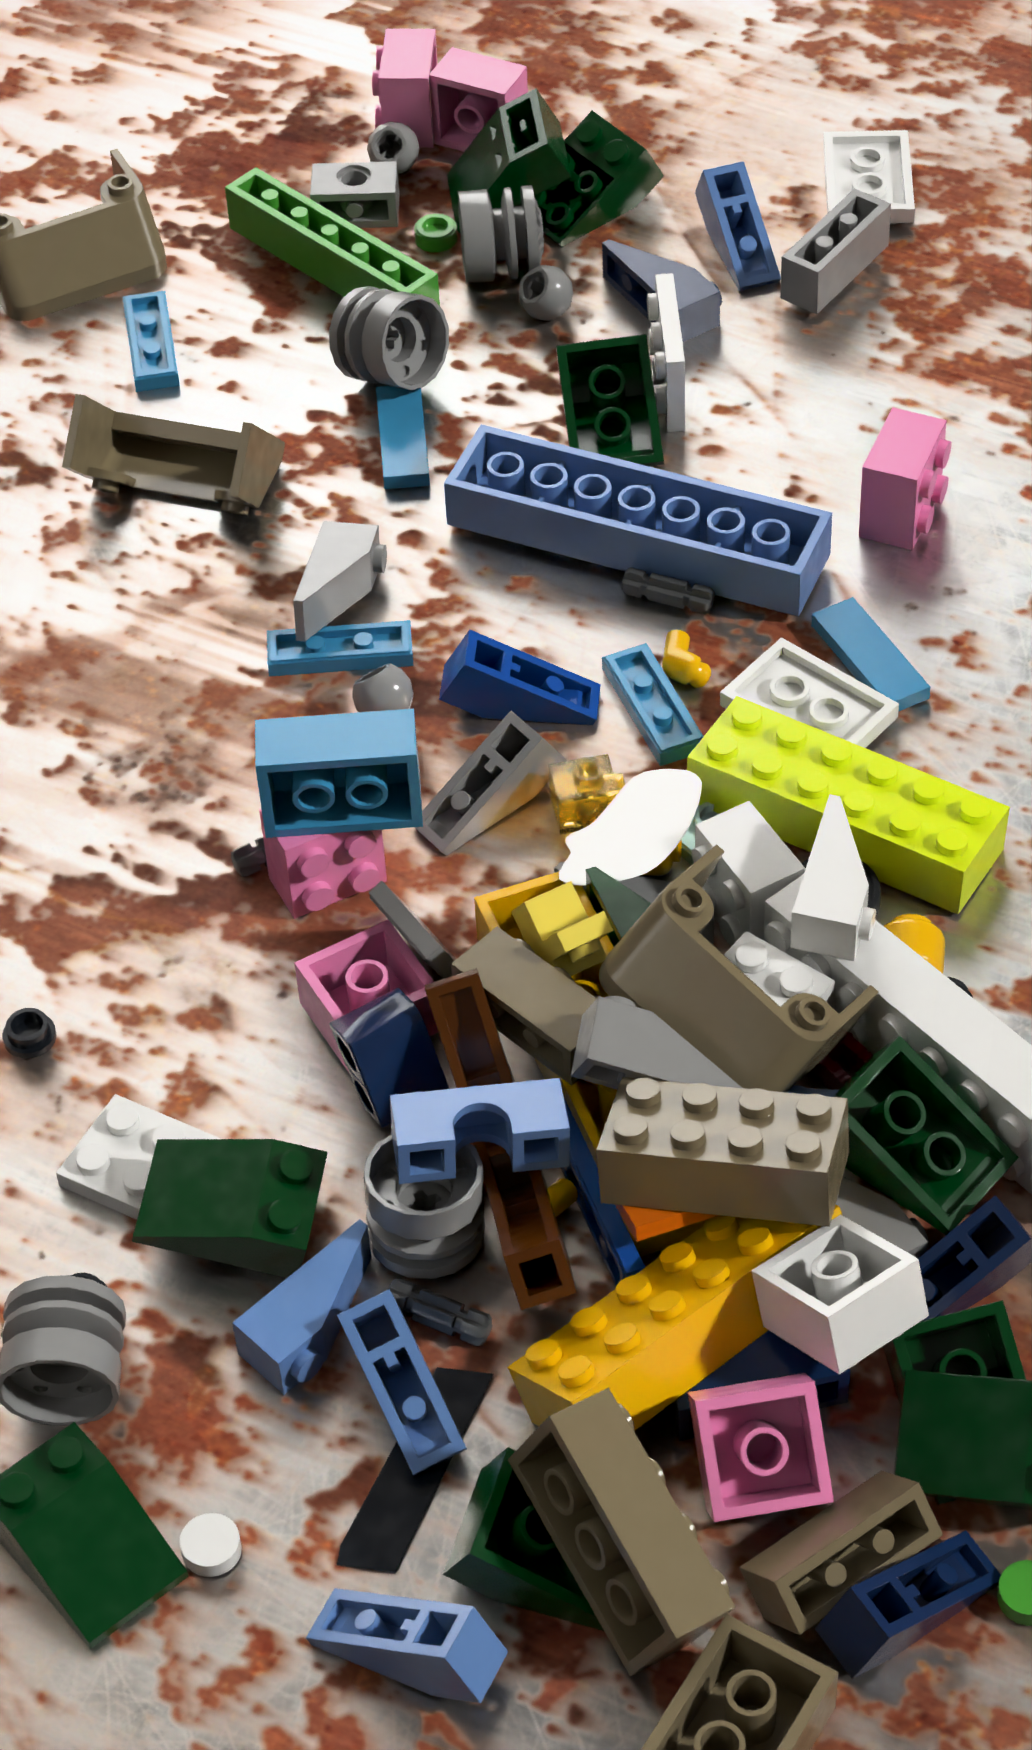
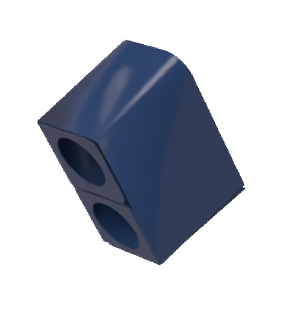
M396 988L329 1023L359 1099L366 1111L381 1128L391 1124L390 1095L450 1089L424 1020L416 1005L400 988Z

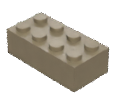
M622 1077L596 1149L601 1203L830 1227L849 1155L848 1098L830 1097L821 1094L767 1091L760 1088L744 1089L712 1086L706 1083L691 1084L659 1081L651 1078Z
M609 1388L550 1415L508 1459L630 1677L690 1645L736 1607L729 1596V1587L724 1576L718 1569L712 1567L697 1541V1532L694 1524L685 1513L679 1510L666 1487L662 1469L654 1459L647 1455L634 1432V1424L629 1412L621 1404L617 1403Z
M727 1614L641 1750H811L836 1708L838 1672Z

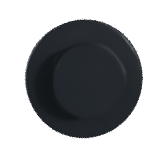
M23 1008L15 1011L7 1019L2 1033L4 1046L7 1051L19 1058H35L45 1054L52 1048L57 1037L52 1019L36 1008Z

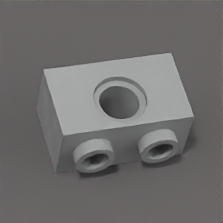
M397 161L312 164L311 200L359 228L398 227L400 195Z

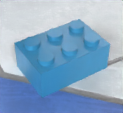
M414 708L255 720V767L266 838L423 827Z

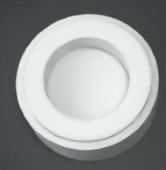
M218 1513L199 1515L186 1524L180 1535L179 1542L183 1561L188 1569L197 1575L204 1577L222 1575L231 1570L241 1556L242 1544L239 1530L236 1524L225 1515Z

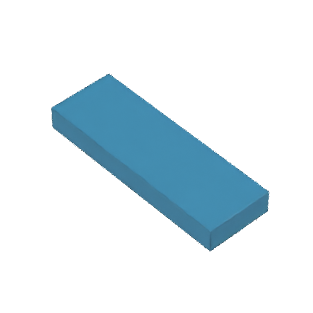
M157 291L123 296L136 392L180 386L166 292Z
M391 386L376 387L384 489L429 486L430 477L421 388L407 390Z
M854 597L812 613L811 626L852 675L863 684L899 703V711L930 699L929 684Z
M410 620L325 626L306 641H296L295 629L267 631L269 677L377 669L390 663L397 667L413 666Z
M647 643L603 656L602 670L658 764L663 766L687 758L704 736Z

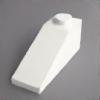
M829 794L793 906L790 948L854 961L860 940L870 941L876 909L867 907L869 884L841 797Z

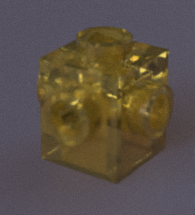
M608 754L548 764L550 800L560 835L573 833L591 825L625 786L623 774H614Z

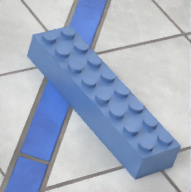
M482 424L444 482L447 525L622 571L632 567L646 571L648 576L656 573L688 581L691 587L695 583L708 586L713 589L715 595L798 617L831 554L832 512Z

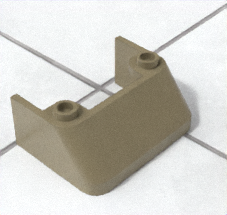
M118 148L110 150L114 176L106 180L100 187L102 204L26 229L18 218L0 213V305L11 319L17 321L33 320L160 277L166 271L165 249L143 185Z
M75 394L62 468L92 480L91 488L118 493L120 486L222 503L221 511L248 516L249 508L259 509L282 462L285 442L249 422H243L241 432L117 412L85 395Z
M716 844L667 885L614 946L600 967L599 981L609 996H620L630 999L635 1003V1007L655 1013L742 1088H760L767 1091L788 1092L846 1038L879 992L870 985L841 1013H838L822 998L809 993L796 994L781 1007L700 933L708 925L714 914L713 902L702 887L725 852Z

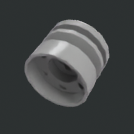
M532 185L521 186V206L513 207L510 187L503 188L501 208L492 209L490 197L486 189L458 192L460 236L466 284L493 282L496 275L497 261L506 262L511 280L518 279V259H525L527 273L540 265L542 253H544L541 210L535 200Z
M371 286L355 288L344 296L333 313L329 328V349L335 365L345 376L360 381H368L375 384L382 383L407 390L425 387L436 378L445 363L449 347V326L444 311L434 299L420 294L402 291L394 292L389 289H379Z
M392 1134L378 1142L366 1158L364 1191L367 1204L366 1221L368 1224L370 1247L374 1257L388 1270L408 1278L434 1279L456 1273L471 1263L482 1248L485 1231L484 1203L482 1200L484 1190L483 1164L476 1148L471 1143L462 1147L456 1154V1178L399 1184Z
M70 1275L39 1277L25 1281L10 1291L4 1304L3 1318L5 1322L1 1330L3 1347L0 1351V1403L12 1414L30 1422L52 1426H66L73 1422L80 1425L99 1420L113 1411L120 1394L122 1364L119 1354L124 1346L123 1330L126 1324V1310L123 1300L111 1288L91 1279Z

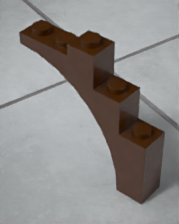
M477 968L424 985L456 1088L515 1082ZM473 1142L483 1164V1179L494 1215L503 1258L521 1311L577 1293L568 1253L550 1201L542 1169L513 1172L509 1154L504 1148L492 1142Z

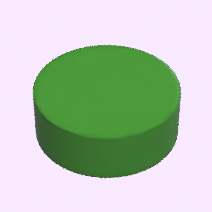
M433 213L423 216L415 223V242L424 251H446L457 242V224L450 216Z
M1032 1560L1017 1561L1009 1565L1000 1576L997 1600L1002 1612L1012 1621L1027 1626H1032Z

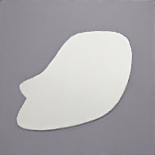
M681 769L651 770L633 777L591 825L566 837L565 843L571 854L559 872V880L563 883L571 881L573 885L586 886L585 869L595 866L617 881L631 879L656 868L676 848L693 820L701 797L702 782L700 778L691 771Z

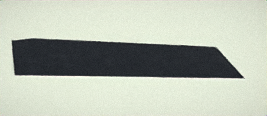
M437 1367L433 1378L463 1438L494 1374ZM396 1442L341 1543L337 1565L396 1572L453 1456L413 1475L398 1442Z

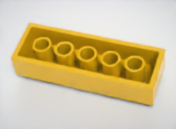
M835 1205L832 1220L842 1215L838 1205ZM721 1215L705 1220L703 1226L680 1243L665 1248L658 1259L637 1274L621 1280L616 1285L615 1290L594 1305L578 1311L568 1324L547 1339L532 1344L527 1349L525 1355L508 1366V1370L531 1422L540 1426L550 1415L609 1388L617 1403L621 1404L629 1412L634 1424V1431L768 1331V1329L763 1327L751 1270L822 1226Z

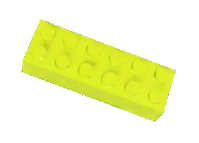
M738 696L734 698L687 757V770L695 773L702 782L699 805L706 802L714 804L713 811L720 814L750 801L783 841L809 852L812 850L829 794L840 796L860 859L875 872L878 880L955 914L960 913L1004 850L1009 806Z

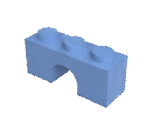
M560 1078L390 1095L391 1134L399 1184L456 1178L457 1152L465 1145L478 1141L492 1142L504 1148L509 1154L513 1172L569 1167L570 1126Z

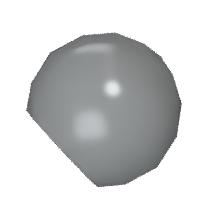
M387 122L378 126L369 136L367 153L370 162L397 161L399 175L409 171L417 161L419 143L416 134L410 127L399 122Z
M539 265L531 269L521 279L519 288L520 304L532 318L551 321L560 317L571 307L573 298L572 281L559 267Z
M391 663L378 667L356 680L352 691L353 702L358 712L410 709L414 695L410 678L401 668Z

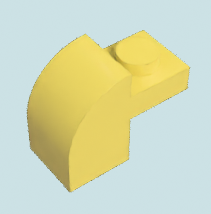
M571 881L525 901L511 911L525 942L530 945L535 954L551 966L561 967L570 976L603 962L607 957L599 940L613 931L605 911L588 917Z

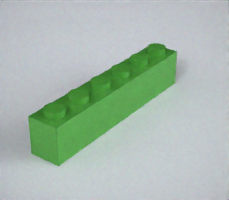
M257 167L225 187L230 229L341 296H346L355 288L371 286L379 289H389L394 292L402 291L424 295L434 299L440 306L438 274Z

